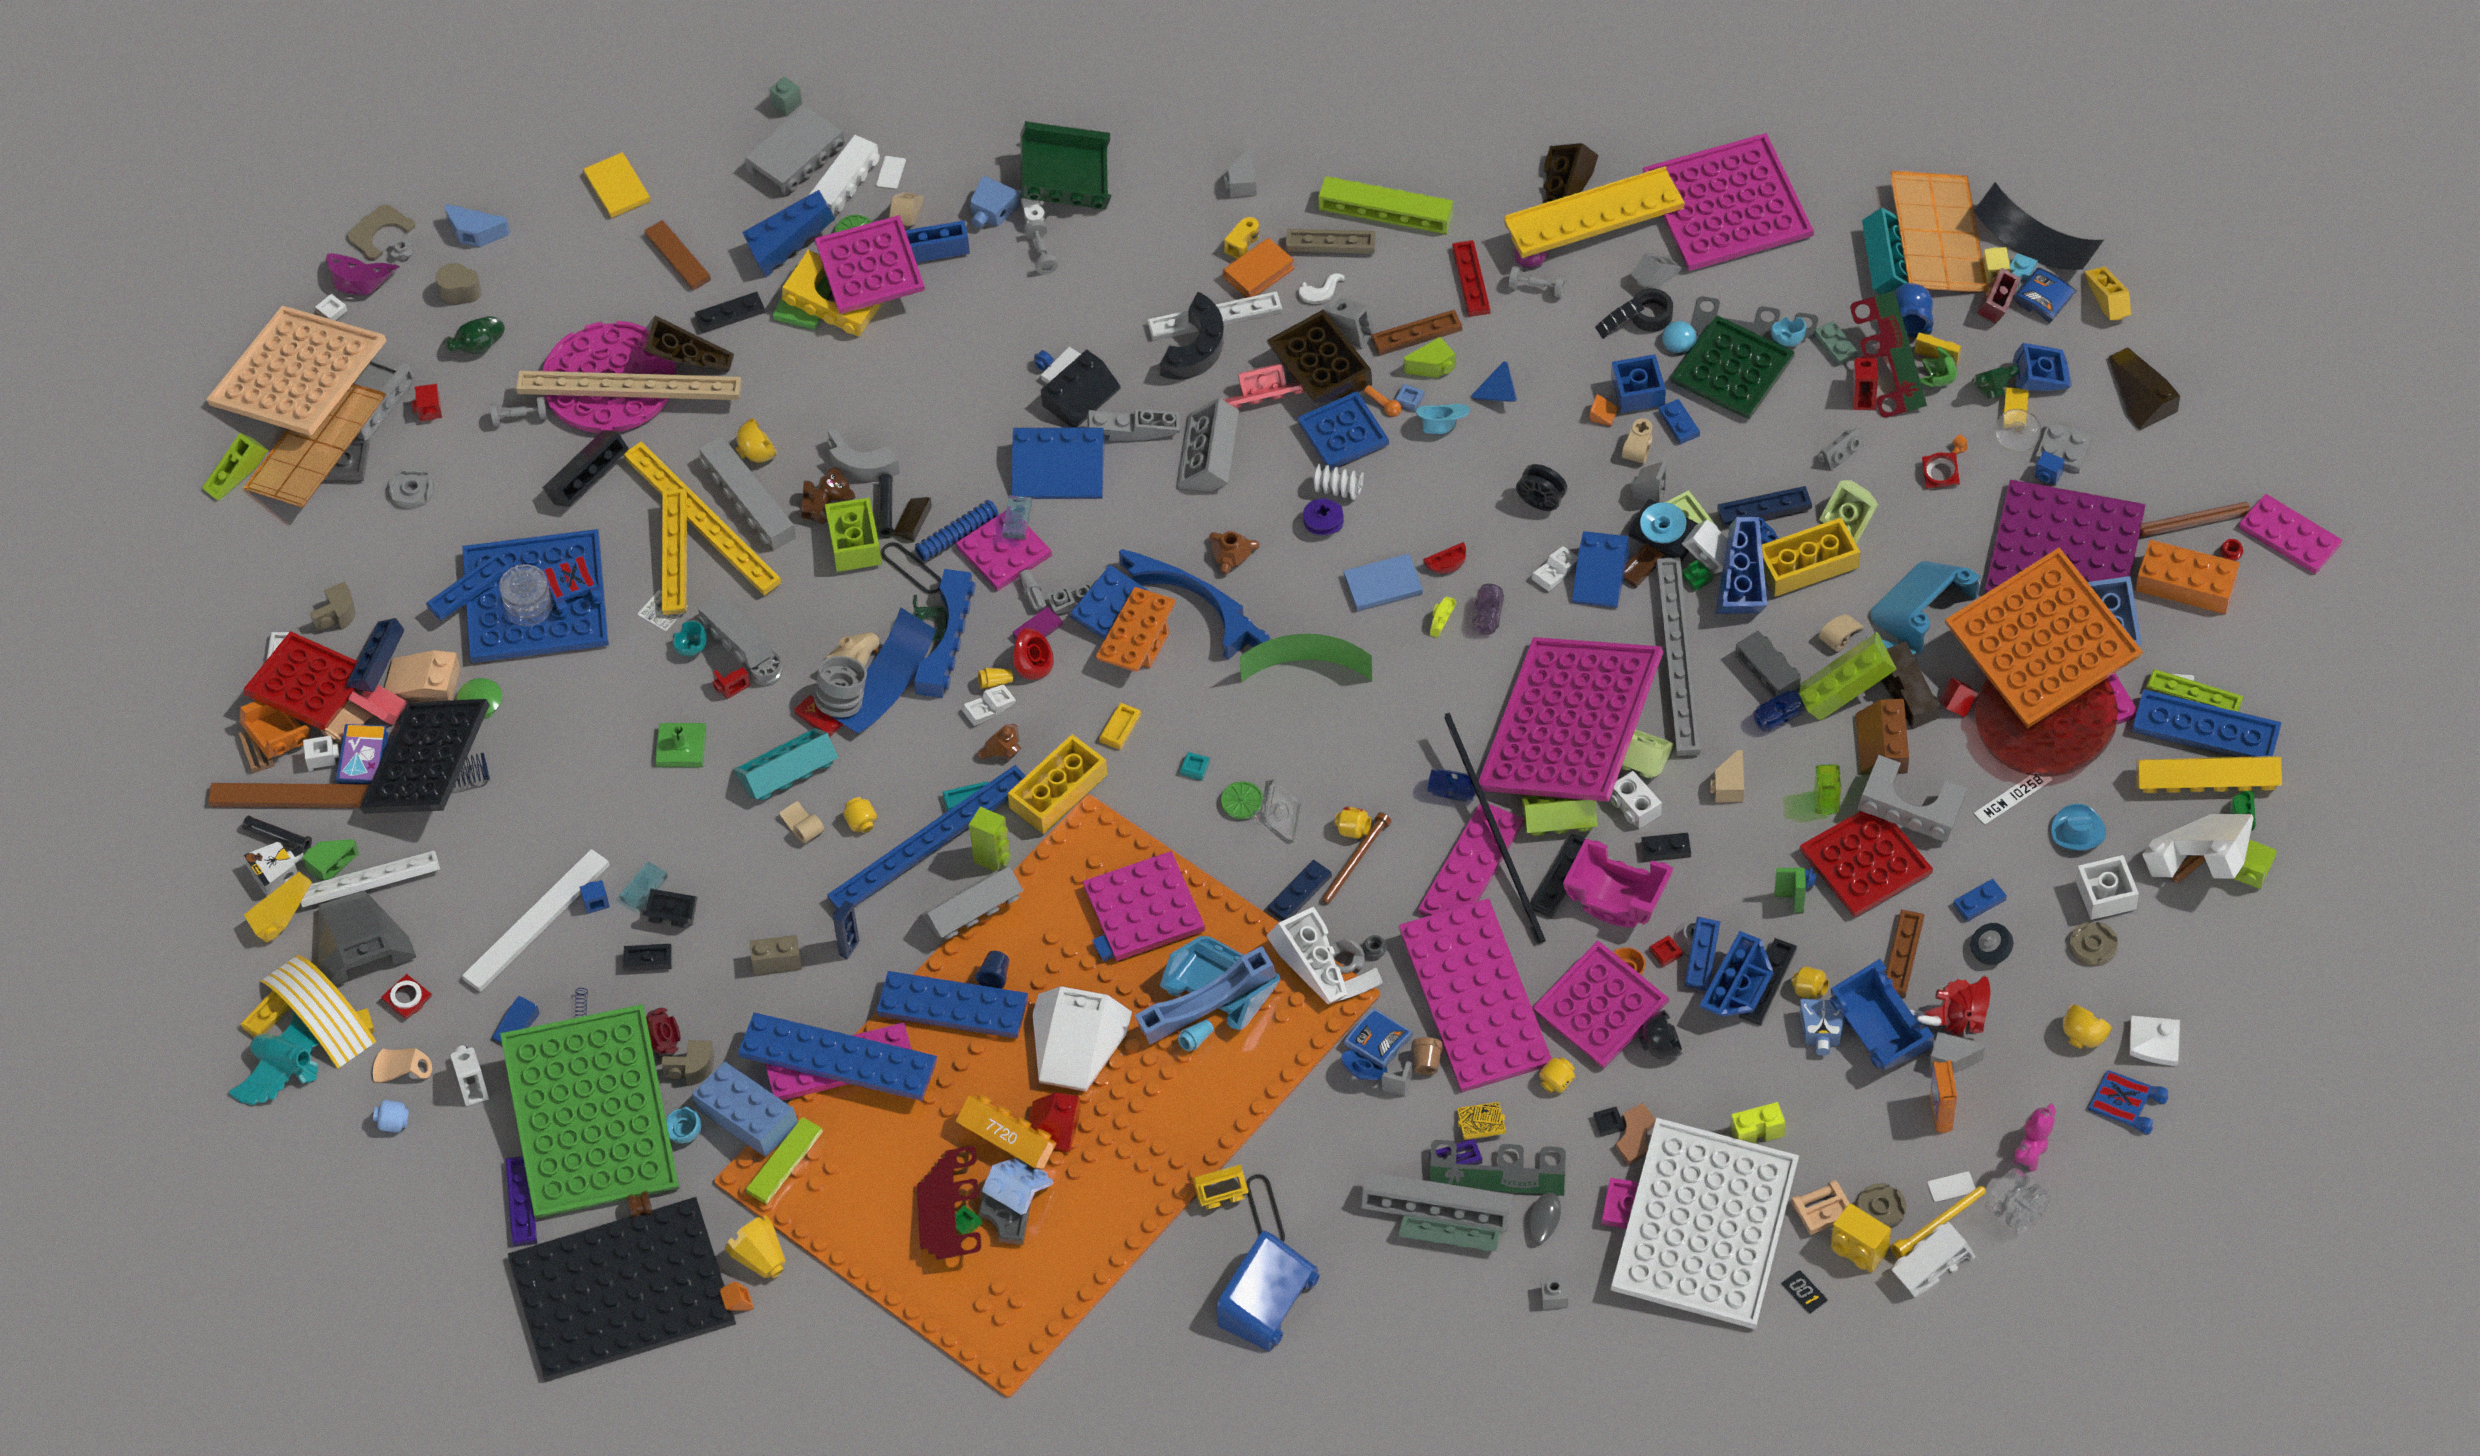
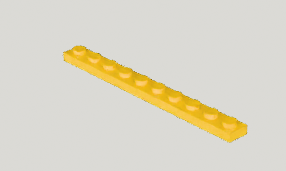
M639 442L624 454V459L662 496L663 491L685 488L687 492V521L763 596L782 584L781 578L645 444Z

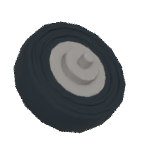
M1999 923L1982 925L1975 931L1970 942L1972 954L1979 962L1985 965H1995L2004 961L2012 952L2014 945L2012 934L2005 926Z

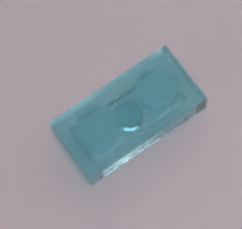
M1009 495L1002 529L1003 538L1025 540L1032 497Z
M647 862L620 894L621 901L640 911L648 901L650 889L657 890L667 879V872Z

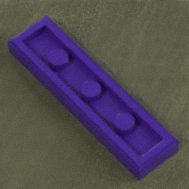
M523 1156L505 1158L513 1247L538 1244L536 1219Z

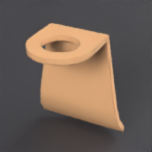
M348 701L329 727L325 728V731L321 730L324 736H331L333 741L342 745L345 724L364 725L373 717V714Z
M417 1048L400 1050L382 1049L374 1062L373 1081L374 1083L387 1082L408 1072H412L419 1078L425 1079L432 1073V1063L429 1057ZM420 1059L426 1063L427 1070L425 1073H422L418 1068Z

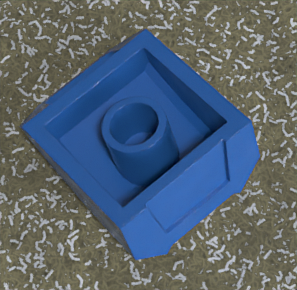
M2022 343L2015 352L2012 365H2016L2019 368V372L2015 375L2017 388L2050 391L2066 389L2072 386L2069 366L2063 350Z

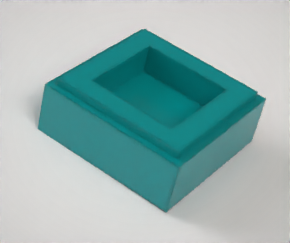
M1187 752L1180 769V775L1203 781L1210 764V757Z

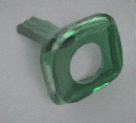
M914 595L912 602L914 608L913 615L922 621L930 617L935 618L939 625L936 628L932 641L943 639L947 625L945 609L943 607H918L917 595Z

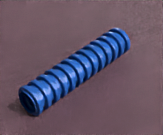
M987 499L984 504L981 503L979 507H974L973 511L969 510L967 515L963 514L961 518L958 517L956 522H950V526L945 525L944 529H939L938 533L934 532L932 536L927 537V540H921V544H915L918 556L926 562L929 560V557H934L935 553L939 554L941 550H945L946 546H952V542H958V539H963L964 535L967 536L970 532L975 531V528H980L981 524L984 525L987 521L992 520V517H997L998 510L995 504Z

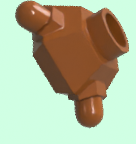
M1228 531L1224 534L1212 532L1209 535V539L1212 541L1211 548L1215 560L1221 565L1220 572L1223 575L1229 574L1231 567L1238 566L1251 555L1252 550H1257L1260 546L1257 540L1247 539L1245 536L1234 531Z
M1006 724L985 742L984 748L980 749L977 753L978 758L986 759L993 755L997 757L1004 756L1007 760L1012 758L1022 749L1018 744L1020 741L1018 726L1016 724Z

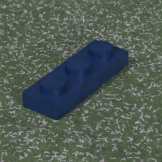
M1313 859L1268 905V911L1281 921L1294 916L1332 877V872Z
M845 900L842 906L834 911L832 920L835 927L834 931L836 933L839 956L848 959L860 940L854 904Z

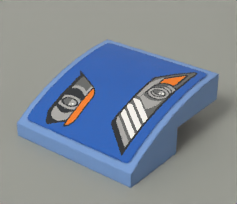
M1373 1008L1345 1039L1344 1045L1384 1068L1396 1058L1398 1050L1411 1040L1413 1032Z

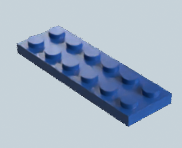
M2143 689L2132 732L2234 757H2258L2274 755L2282 722Z
M888 971L877 1008V1016L1018 1039L1028 1001V993Z

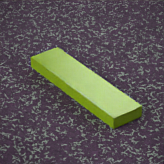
M2153 669L2146 688L2148 691L2239 712L2243 701V696L2157 669Z
M802 1117L746 1188L747 1194L767 1205L823 1133L822 1128Z

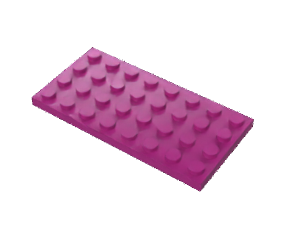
M1489 898L1399 925L1400 934L1461 1093L1542 1069L1551 1059V1055Z

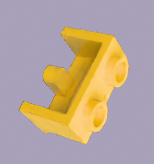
M1242 1164L1192 1178L1199 1206L1206 1205L1207 1210L1221 1206L1220 1201L1228 1198L1230 1203L1243 1200V1194L1249 1193ZM1237 1177L1240 1189L1206 1198L1203 1186Z

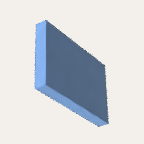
M1410 554L1344 571V578L1357 611L1423 594V588Z

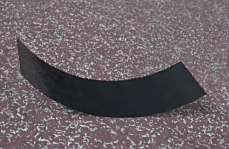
M1994 182L1973 211L1996 237L2012 249L2042 264L2055 268L2083 270L2105 240L2077 238L2042 224L2019 208L2001 190L1996 182Z

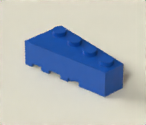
M817 190L742 233L758 265L766 277H768L775 266L779 263L782 265L788 260V255L795 249L800 250L808 238L811 236L815 237L836 218L820 190Z
M1737 517L1729 526L1716 614L1761 613L1767 607L1759 517Z

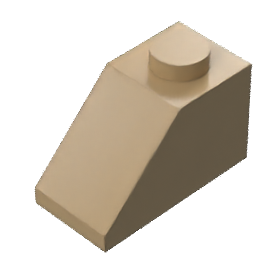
M902 192L892 196L889 218L900 215L904 229H908V226L916 223L924 195Z
M1737 750L1715 770V779H1710V793H1715V803L1744 802L1743 750Z

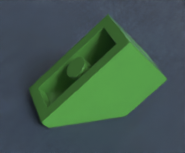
M353 839L322 841L309 848L302 859L308 872L320 881L334 878L359 855Z

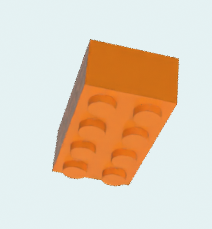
M2150 539L2138 574L2136 591L2226 614L2237 580L2240 562Z

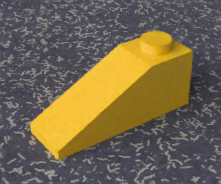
M2105 266L2084 271V276L2102 312L2110 321L2122 320L2124 317L2131 315L2129 290Z
M301 872L296 873L244 914L256 936L268 943L286 929L312 884L308 877Z

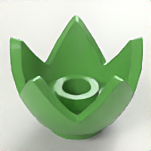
M1939 346L1937 351L1940 358L1921 360L1930 376L1920 378V382L1928 386L1940 387L1951 384L1957 376L1954 359L1946 350Z

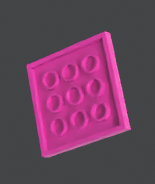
M900 215L815 238V244L839 314L925 291L924 283Z
M1172 851L1083 881V887L1102 931L1107 937L1115 961L1205 931V925Z
M1597 940L1532 1008L1536 1014L1600 1067L1605 1069L1642 1030L1644 1022L1648 1017L1659 1012L1669 1002V998Z

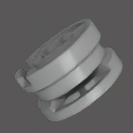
M773 650L772 656L750 669L751 678L758 685H774L783 675L781 658Z

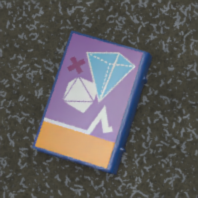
M345 724L339 764L336 770V784H371L387 747L389 733L386 732V726Z

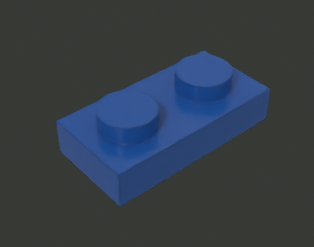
M1679 399L1659 407V414L1680 445L1700 436V430Z
M1992 878L1955 899L1953 906L1965 921L1968 922L2006 901L2007 895Z

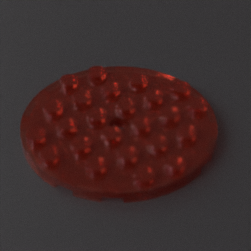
M1988 678L1983 684L1978 701L1976 702L1977 730L1987 750L1995 759L2008 768L2032 776H2060L2075 772L2089 765L2108 747L2117 726V702L2114 690L2107 678L2053 712L2052 717H2045L2029 728L2024 725Z

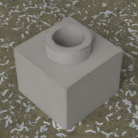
M1566 1276L1541 1278L1543 1310L1568 1308Z

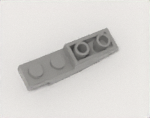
M1135 408L1133 414L1089 410L1087 414L1088 428L1104 427V435H1108L1109 441L1150 440L1174 435L1180 431L1179 412Z

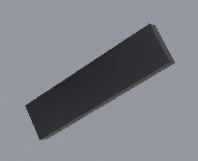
M1573 833L1571 834L1531 903L1533 911L1552 919L1566 894L1563 882L1585 838Z
M1777 938L1774 939L1767 953L1773 970V976L1754 1011L1739 1014V1018L1762 1026L1797 951V945Z

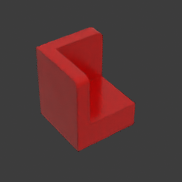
M1951 677L1938 702L1946 709L1965 717L1979 693L1970 685Z

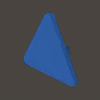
M1503 361L1472 394V397L1476 400L1515 402L1517 397L1508 363Z

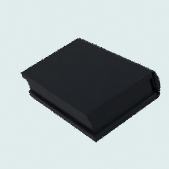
M1649 498L1628 527V530H1630L1628 536L1643 544H1649L1670 558H1680L1682 563L1689 553V550L1682 543L1699 523L1686 517V529L1680 538L1670 543L1653 542L1643 534L1640 526L1643 512L1649 506L1658 503Z

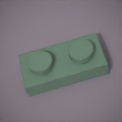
M1834 320L1815 329V337L1838 366L1858 357V351Z

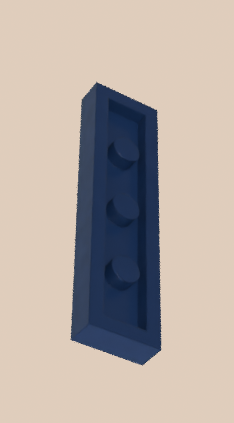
M1806 486L1717 505V511L1723 528L1729 527L1737 517H1760L1767 519L1812 509V502Z

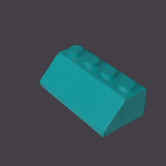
M1881 207L1864 218L1862 225L1872 288L1878 294H1885L1895 291L1900 285L1907 284L1909 281L1898 217Z
M813 728L733 770L750 797L764 800L772 795V791L778 788L782 790L790 787L792 781L811 776L813 774L812 771L819 767L824 769L831 766L833 760L839 757L828 733Z

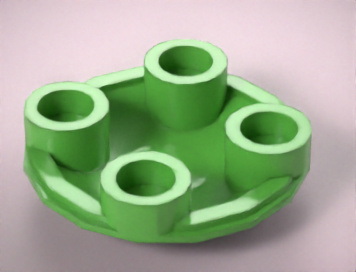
M477 678L465 683L458 691L456 699H487L490 706L484 719L492 717L493 712L500 706L503 696L501 688L496 682L490 679Z

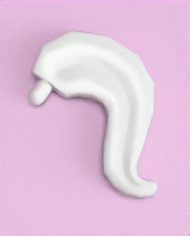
M1339 273L1330 275L1322 288L1307 286L1306 282H1303L1302 287L1299 289V297L1303 302L1309 304H1323L1332 298L1337 282L1344 281L1345 276Z

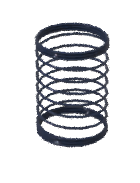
M483 752L480 753L483 769L481 763L480 767L484 780L489 781L490 776ZM476 754L477 767H478L477 775H478L479 781L481 782L480 771H479V765H478L479 757H478V754ZM471 755L472 768H473L472 776H473L474 782H475V784H476L475 772H474V767H473L474 758H473V755ZM467 757V758H466L467 769H468L467 777H468L469 783H470V785H471V779H470L469 768H468L469 759H468V757ZM462 767L461 775L466 786L464 769ZM458 776L459 786L461 787L460 776Z

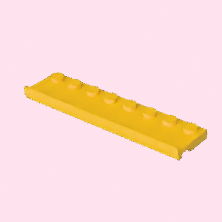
M1662 167L1505 215L1504 226L1506 229L1508 228L1511 239L1521 258L1684 209L1685 203L1669 176L1667 168Z

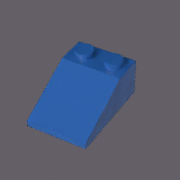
M1583 531L1578 553L1572 603L1618 608L1625 568L1630 553L1628 536Z

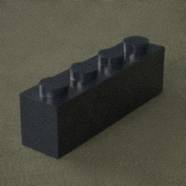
M602 430L542 488L554 505L569 507L622 457L629 448L618 432Z

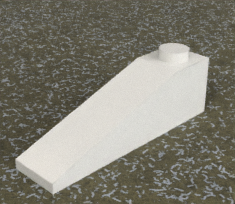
M1311 907L1278 923L1267 935V938L1278 955L1327 1004H1330L1345 997L1347 990L1340 968L1336 966L1333 958L1335 952L1333 946L1330 947L1327 935L1329 933L1327 927L1315 908Z

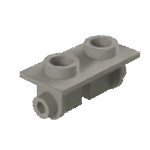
M1856 427L1849 431L1845 430L1834 441L1835 445L1830 444L1819 452L1818 458L1821 462H1828L1831 471L1863 446L1858 428Z

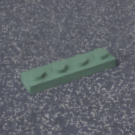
M1405 1215L1403 1216L1399 1232L1400 1237H1407L1411 1240L1420 1239L1437 1244L1445 1243L1458 1247L1477 1248L1483 1251H1497L1501 1231Z

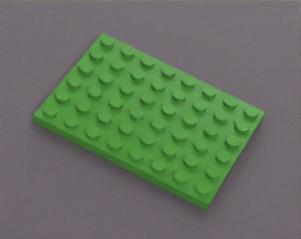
M643 1004L500 1033L535 1219L628 1200V1195L633 1194L637 1196L646 1190L648 1195L680 1189Z

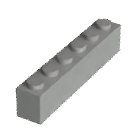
M723 436L699 448L701 457L699 458V463L702 468L709 470L714 483L721 485L726 498L733 500L738 513L745 515L748 525L752 530H757L759 538L764 545L768 544L774 551L796 538L794 524Z
M1369 1171L1362 1195V1209L1504 1232L1508 1230L1513 1204L1512 1194Z

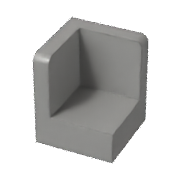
M1407 1062L1405 1069L1389 1066L1387 1073L1382 1075V1091L1406 1096L1412 1078V1063Z

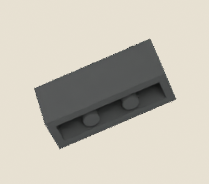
M1756 631L1736 644L1735 657L1777 704L1800 690L1801 675L1799 671L1789 665L1783 653L1778 652L1773 647L1768 637H1764L1759 631Z

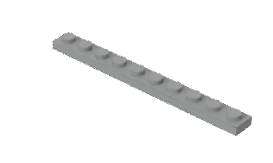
M1680 558L1657 559L1677 756L1700 755Z

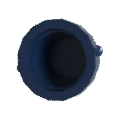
M1000 951L988 952L982 965L976 972L977 982L981 986L1002 989L1007 981L1010 962L1008 956Z

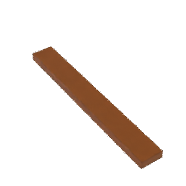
M211 783L208 803L210 807L360 808L370 784Z

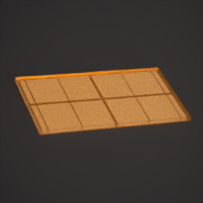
M1891 171L1890 176L1909 283L1913 282L1923 285L1926 289L1986 293L1988 286L1975 214L1973 212L1974 208L1968 176Z
M353 383L312 436L287 429L244 486L245 490L303 508L386 396L385 392Z

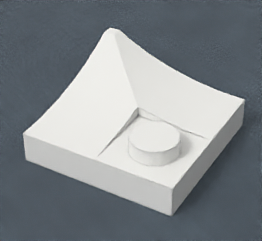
M2131 1016L2130 1055L2157 1064L2177 1066L2180 1020Z

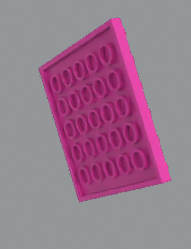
M1767 133L1643 167V173L1666 167L1669 176L1685 203L1684 209L1664 214L1663 218L1688 271L1814 235V230Z

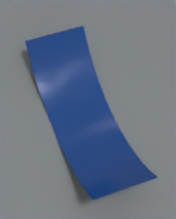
M900 607L888 638L872 664L866 670L867 677L862 708L858 713L849 717H831L856 733H860L877 721L895 703L913 679L919 662L925 658L936 629Z

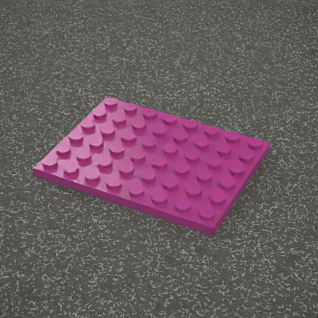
M1533 637L1480 775L1479 783L1482 790L1487 792L1609 802L1663 655L1662 647Z

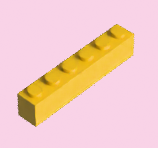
M2281 757L2136 759V788L2143 789V793H2157V788H2166V792L2176 793L2181 792V788H2190V792H2204V787H2214V791H2228V787H2237V791H2251L2252 786H2261V790H2276L2275 786H2282Z

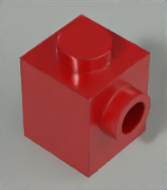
M437 383L416 386V399L412 400L414 413H418L420 421L442 418Z

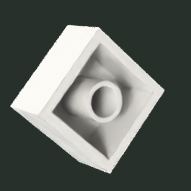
M2124 855L2078 866L2076 884L2091 920L2137 909L2139 893Z

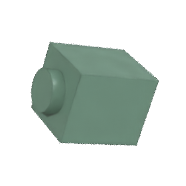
M785 76L769 88L771 105L786 116L802 104L800 87Z

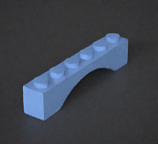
M1260 946L1240 957L1227 971L1205 986L1177 999L1156 1003L1137 1013L1135 1017L1138 1025L1151 1045L1276 977L1274 966L1263 947Z

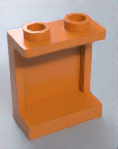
M257 700L240 707L239 723L268 759L282 755L296 747H301L304 745L303 740L309 739L310 728L307 725L300 726L294 717Z

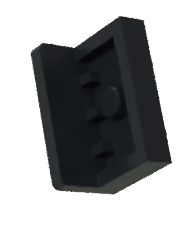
M650 889L646 911L643 910L642 915L648 917V922L662 924V921L665 920L671 921V926L685 928V924L693 925L698 897Z

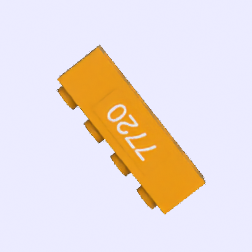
M984 1095L968 1096L956 1119L957 1123L1030 1166L1044 1169L1057 1144L1050 1139L1051 1135L1041 1129H1038V1131L1032 1129L1030 1122L1020 1117L1015 1119L1010 1116L1012 1113L1010 1110L1002 1106H998V1108L990 1104L992 1100Z

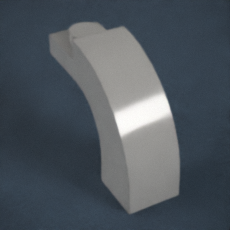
M836 427L828 430L829 440L826 442L830 451L831 463L844 476L862 482L879 481V476L882 474H889L892 477L900 474L898 460L889 445L870 452H859L851 449L845 443Z

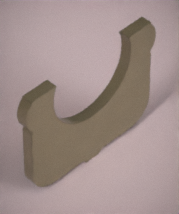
M381 205L368 216L362 218L361 222L349 231L348 239L351 244L365 253L369 260L375 261L383 254L372 243L377 231L384 227L397 226L404 229L408 234L416 226L411 218H406L392 206Z

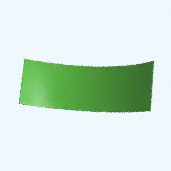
M1292 634L1263 642L1240 656L1241 683L1260 670L1295 660H1320L1336 663L1353 669L1372 681V655L1350 642L1327 635Z

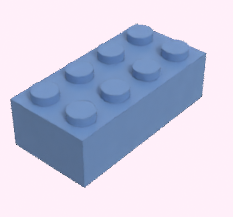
M727 1062L719 1066L692 1093L698 1111L764 1157H767L798 1123L794 1109Z

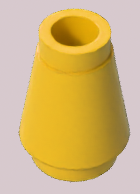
M984 667L983 670H978L977 676L980 689L985 688L989 690L1002 684L1005 685L1013 682L1011 669Z

